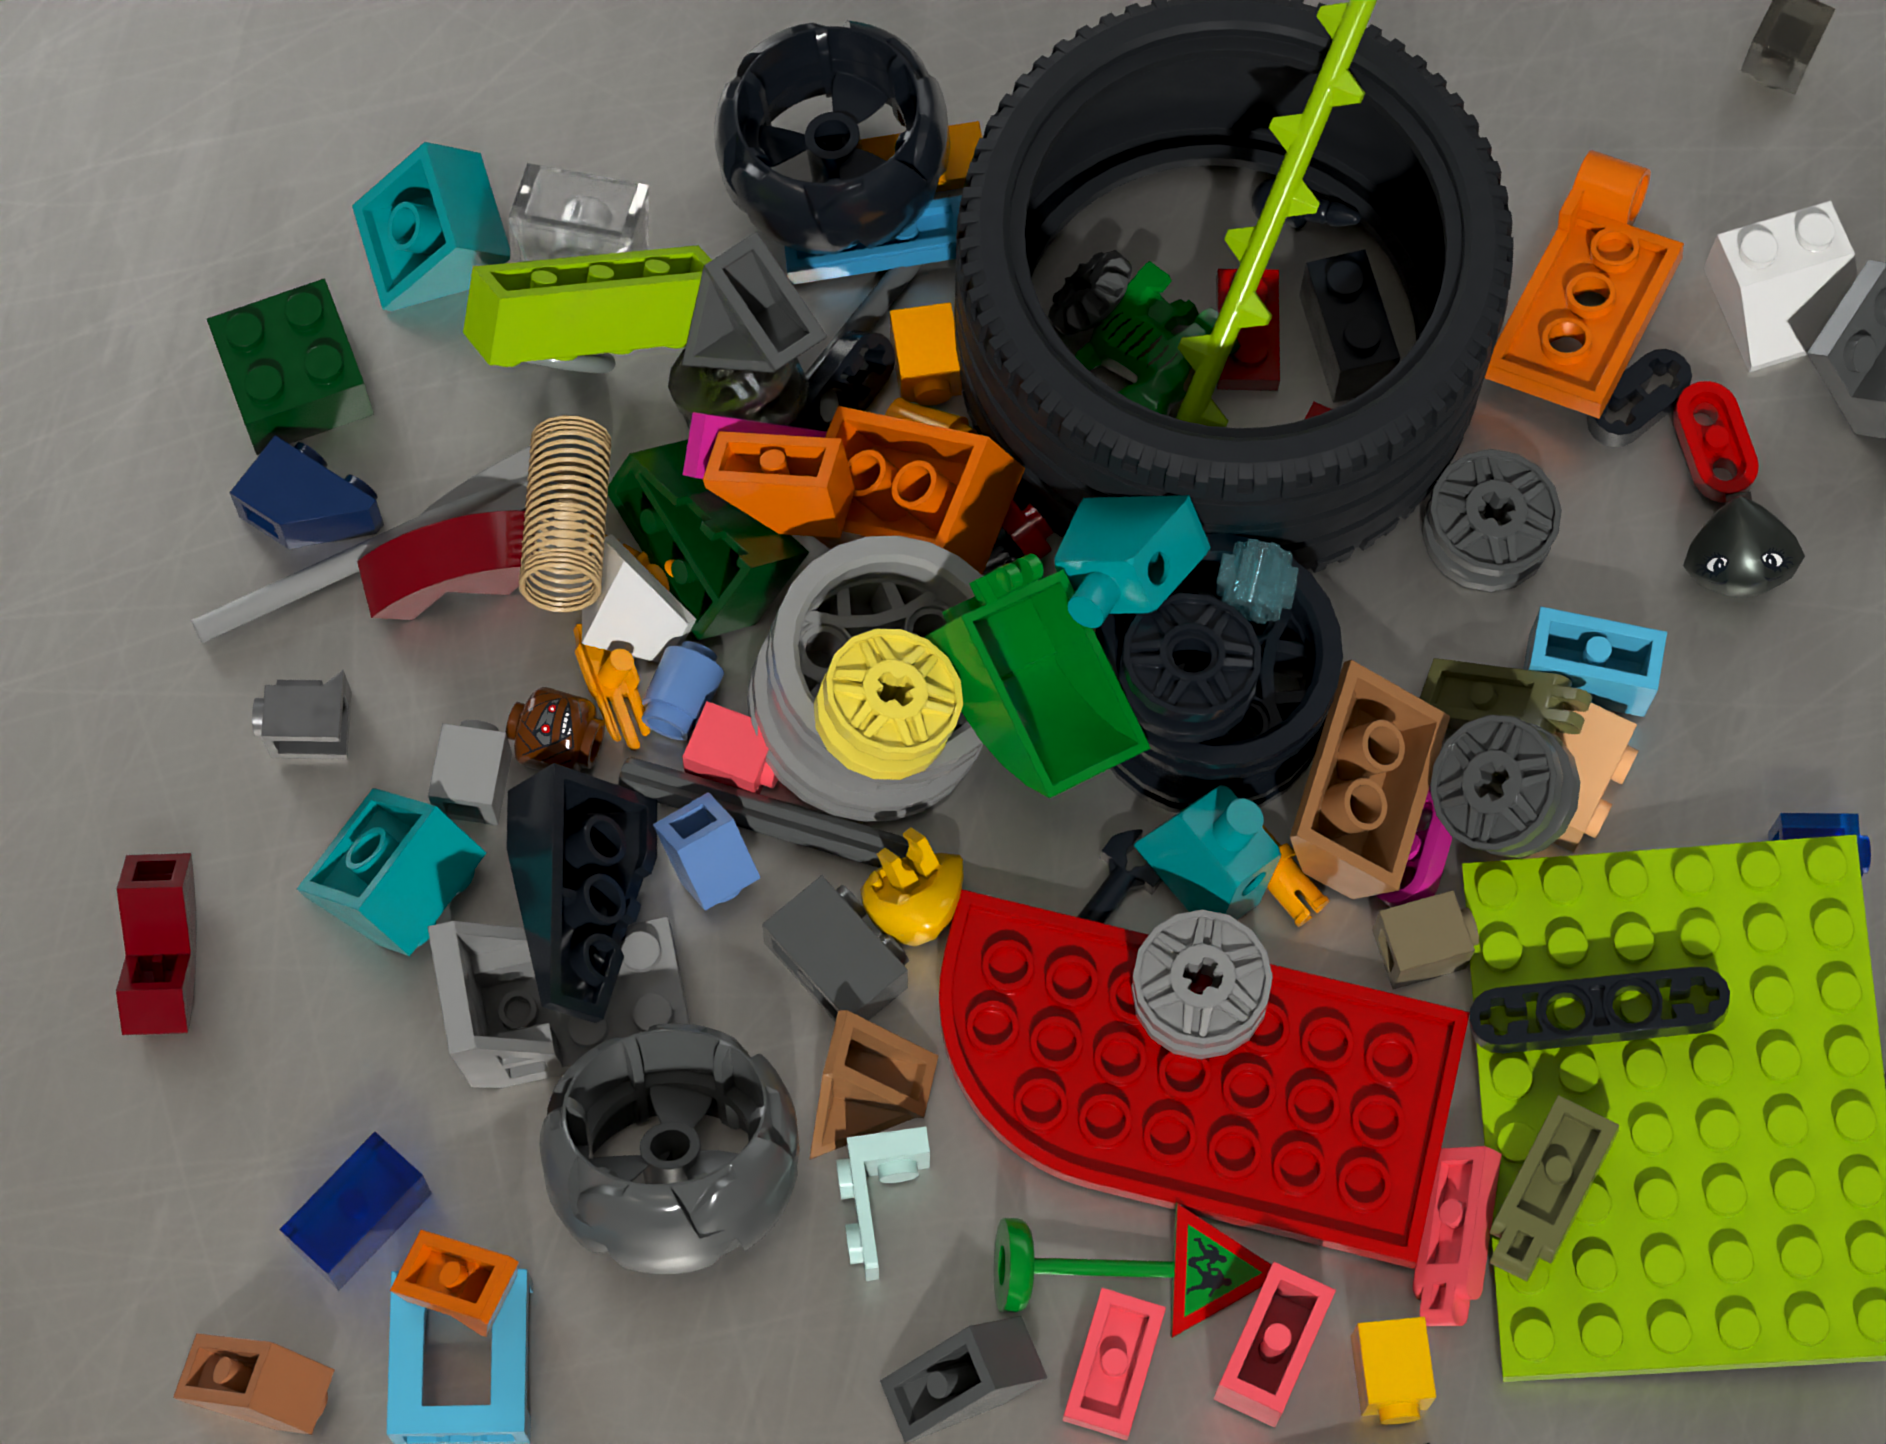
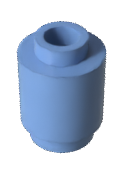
M684 641L681 646H668L642 700V705L645 708L641 718L643 723L653 731L668 738L681 741L687 740L691 731L695 729L706 701L712 702L724 676L723 669L716 663L717 655L709 648L691 641Z

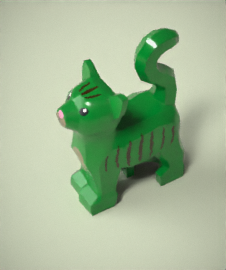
M1148 261L1128 283L1127 291L1119 305L1095 327L1090 342L1080 349L1075 357L1089 371L1105 367L1133 382L1134 384L1123 388L1118 393L1146 408L1169 416L1171 409L1185 397L1195 370L1178 349L1181 338L1211 334L1219 312L1210 307L1199 314L1196 305L1189 299L1186 302L1178 299L1168 303L1159 292L1163 293L1172 282L1170 275L1151 261ZM1178 325L1188 326L1176 335L1170 332ZM1237 338L1229 356L1236 353L1241 347Z

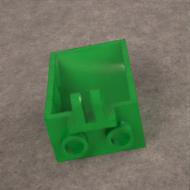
M1030 553L969 583L975 597L942 612L946 625L925 636V639H928L950 659L956 670L962 687L963 707L961 712L980 741L1002 766L1022 783L1040 794L1051 798L1151 749L1093 628L1080 625L1069 614L1068 602L1075 591L1064 569L1038 580L1043 576V565L1035 554Z

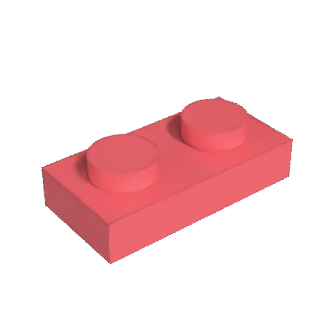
M1101 1288L1062 1421L1126 1441L1128 1440L1166 1307Z

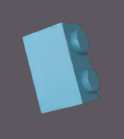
M1540 606L1529 633L1523 669L1563 675L1572 681V688L1582 689L1592 695L1591 703L1606 710L1645 717L1658 691L1667 632Z

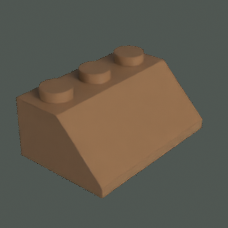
M1353 660L1343 663L1334 700L1327 714L1290 834V840L1302 872L1352 900L1399 891L1432 780L1433 766L1440 753L1450 720V715Z

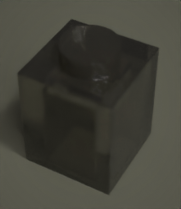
M1772 0L1752 40L1740 71L1753 76L1760 84L1766 87L1783 89L1795 95L1825 35L1835 8L1817 0Z

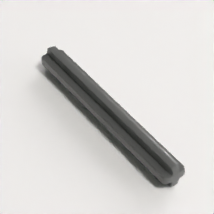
M627 758L619 775V786L642 793L646 797L657 799V803L677 809L684 807L709 792L732 816L738 827L874 867H882L877 853L884 848H887L900 858L906 857L909 844L903 836L638 758Z

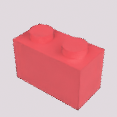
M1273 1261L1213 1400L1275 1428L1336 1290Z

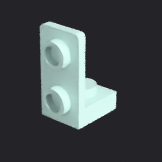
M926 1126L847 1137L848 1158L836 1160L841 1200L854 1198L857 1223L845 1224L850 1265L863 1263L866 1281L879 1279V1265L866 1177L878 1175L879 1181L882 1183H898L918 1177V1170L930 1168V1148Z

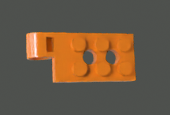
M1594 150L1588 152L1579 168L1574 185L1559 211L1558 228L1495 344L1485 379L1600 419L1683 258L1684 243L1632 226L1640 212L1648 190L1651 176L1650 169ZM1585 292H1596L1604 296L1606 301L1601 305L1589 307L1578 303L1575 297ZM1562 337H1570L1578 340L1583 346L1577 351L1564 353L1554 349L1550 343Z

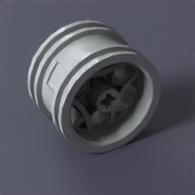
M903 536L864 537L837 545L811 561L790 585L751 668L747 692L748 716L751 717V723L756 735H758L759 726L766 746L769 748L766 762L783 785L801 800L833 816L862 822L901 819L925 811L952 792L968 773L984 745L962 712L941 755L925 771L901 780L872 779L846 768L827 751L816 730L814 701L828 668L814 665L808 659L806 651H822L832 660L834 654L850 638L873 629H902L910 633H917L920 637L925 638L928 634L946 625L942 612L975 597L969 583L983 577V575L956 554L931 542Z

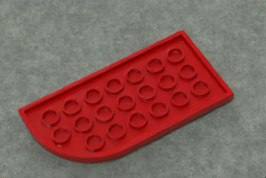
M961 889L940 973L939 1014L941 1033L951 1069L966 1100L980 1120L1002 1143L1038 1169L1061 1180L1088 1189L1175 1210V1204L1178 1203L1198 1216L1414 1269L1418 1261L1470 1012L1270 964L1273 979L1265 1017L1248 1042L1229 1054L1196 1059L1177 1055L1152 1040L1137 1019L1131 993L1133 972L1138 950L1149 934ZM1201 975L1196 983H1191V991L1202 995L1207 986L1211 987L1212 978Z

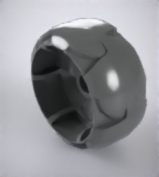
M678 1023L657 1024L650 1026L648 1031L633 1034L625 1038L615 1037L595 1046L576 1060L566 1070L553 1090L547 1107V1117L544 1119L540 1132L539 1145L549 1200L570 1234L591 1252H609L610 1256L625 1269L651 1274H682L712 1266L721 1256L733 1251L740 1245L746 1251L759 1242L775 1226L788 1205L798 1176L797 1164L800 1152L795 1107L790 1093L772 1064L762 1054L750 1057L748 1052L734 1037L722 1031L705 1026ZM704 1115L716 1117L721 1120L722 1124L732 1129L740 1128L748 1134L749 1143L739 1154L720 1150H701L699 1135L693 1128L701 1121ZM650 1117H658L661 1124L649 1129L641 1139V1155L594 1158L593 1155L597 1149L620 1130L633 1123L638 1125L646 1122ZM643 1172L645 1184L632 1182Z

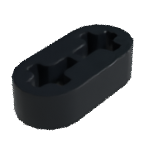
M1656 349L1645 354L1623 372L1600 419L1590 415L1587 416L1588 430L1593 438L1601 444L1610 447H1624L1634 442L1674 410L1680 394L1691 383V366L1682 355L1669 349ZM1653 373L1659 377L1669 373L1674 378L1670 387L1662 384L1649 394L1645 391ZM1629 402L1634 405L1625 423L1621 420H1616L1610 424L1605 420L1608 409L1617 412Z

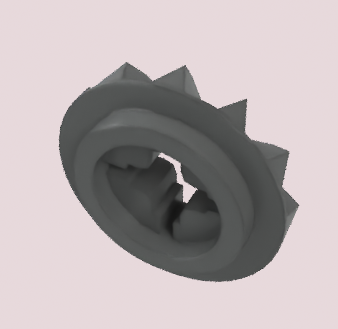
M1117 250L1106 253L1099 252L1094 254L1088 263H1080L1077 270L1070 277L1064 278L1065 284L1059 291L1054 293L1052 298L1054 304L1050 307L1048 317L1059 332L1064 335H1072L1080 331H1086L1107 318L1119 305L1127 291L1132 273L1131 263Z

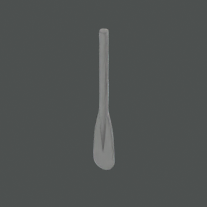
M559 435L547 439L540 446L558 439L587 440L579 435ZM558 444L543 450V452L557 448H579L595 454L594 449L579 444ZM530 446L463 482L434 502L420 516L191 620L201 643L359 572L358 560L380 545L407 532L436 522L470 514L510 510L525 511ZM557 453L550 455L554 458L578 457L586 460L592 459L590 456L578 453ZM554 472L548 473V474H550V475H552V476L561 475V474L554 473ZM590 475L581 476V477H585V478H588V479H589V478H592V476H590ZM555 481L548 482L549 484H552V485H554V484H561V483H558V482H555ZM555 490L547 491V492L552 493V494H554V493H561V492H558V491H555ZM550 499V500H547V501H548V502H553V501H555V499Z

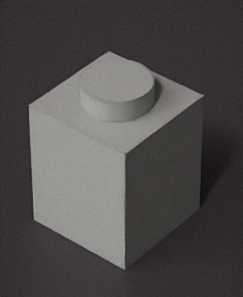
M464 720L460 726L442 723L428 792L430 804L437 806L450 819L498 825L512 757L506 732H500L495 725L479 720Z

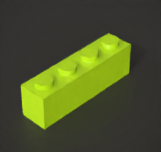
M699 245L473 266L463 334L489 366L497 365L502 367H514L521 362L545 359L569 361L578 356L600 353L624 355L637 349L655 347L684 348L688 339L703 267L712 259Z

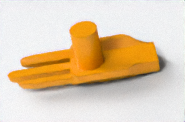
M576 624L573 629L576 643L574 652L589 693L597 701L610 736L613 740L619 742L621 741V736L608 701H611L624 739L629 749L636 751L640 748V742L623 698H628L641 734L646 737L650 734L651 730L641 719L645 709L637 690L640 678L634 664V658L625 649L608 651L582 644V624Z

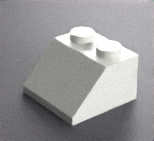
M1831 201L1717 234L1703 267L1748 372L1808 355L1807 352L1857 278L1854 250Z

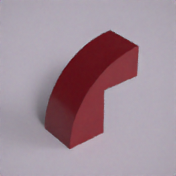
M525 511L483 512L443 520L400 535L366 554L357 561L371 618L414 620L446 592L494 595L511 594L519 587Z
M192 854L126 855L116 888L126 955L116 988L122 1035L188 1033L193 1008L196 973V901Z

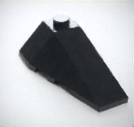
M556 763L551 764L508 790L506 849L541 1006L597 1023L605 1017L624 959L621 945L627 927L636 922L642 905L637 901L643 879L652 874L657 859V832L653 826L657 822V799L646 797L642 793Z

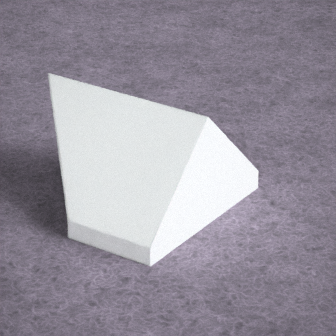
M610 534L605 537L601 595L595 603L582 609V644L608 651L625 649L633 657L660 663L668 646L682 645L697 619ZM589 579L585 582H582V586L591 583L592 580ZM589 588V589H587V590H585V591H582V594H584V593H586L587 591L591 590V588Z

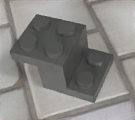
M1868 260L1807 354L1854 433L1886 439V262Z

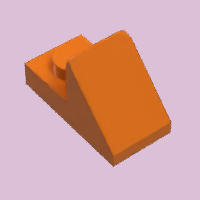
M420 1230L390 1291L409 1303L450 1315L479 1335L487 1337L515 1282L519 1262L508 1255Z

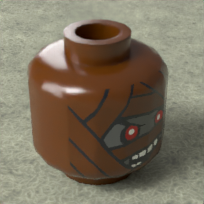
M541 687L530 695L526 704L520 702L514 704L508 717L505 732L508 739L514 740L515 758L524 767L541 771L556 763L580 772L582 768L591 769L596 762L603 742L605 721L597 718L596 707L590 700L552 688Z

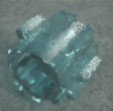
M1248 539L1244 543L1238 541L1234 545L1232 555L1226 553L1222 555L1216 582L1218 584L1216 594L1223 596V602L1234 606L1249 621L1264 624L1270 620L1276 622L1280 619L1282 608H1292L1299 569L1291 566L1293 557L1291 552L1283 550L1276 543L1258 541V539Z

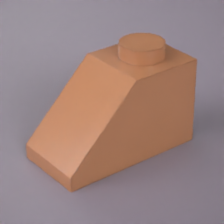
M196 1333L173 1398L270 1429L312 1435L317 1419L322 1415L328 1400L327 1390L335 1369L273 1342Z

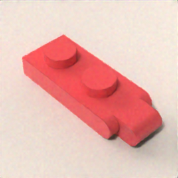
M1487 1146L1441 1148L1413 1280L1414 1295L1421 1301L1420 1317H1425L1426 1326L1428 1327L1463 1326L1468 1319L1470 1300L1478 1299L1483 1291L1490 1230L1502 1156L1501 1153Z

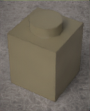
M1454 890L1381 910L1372 929L1393 990L1466 969L1475 951L1474 946L1479 944V934L1473 914L1468 907L1460 909Z

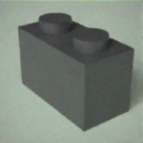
M821 875L762 924L764 943L834 1022H836L837 1014L840 1010H848L869 1021L908 988V969L905 965L909 962V959L893 937L885 933L877 936L862 920L866 915V911L847 887L841 885L835 890L824 876Z

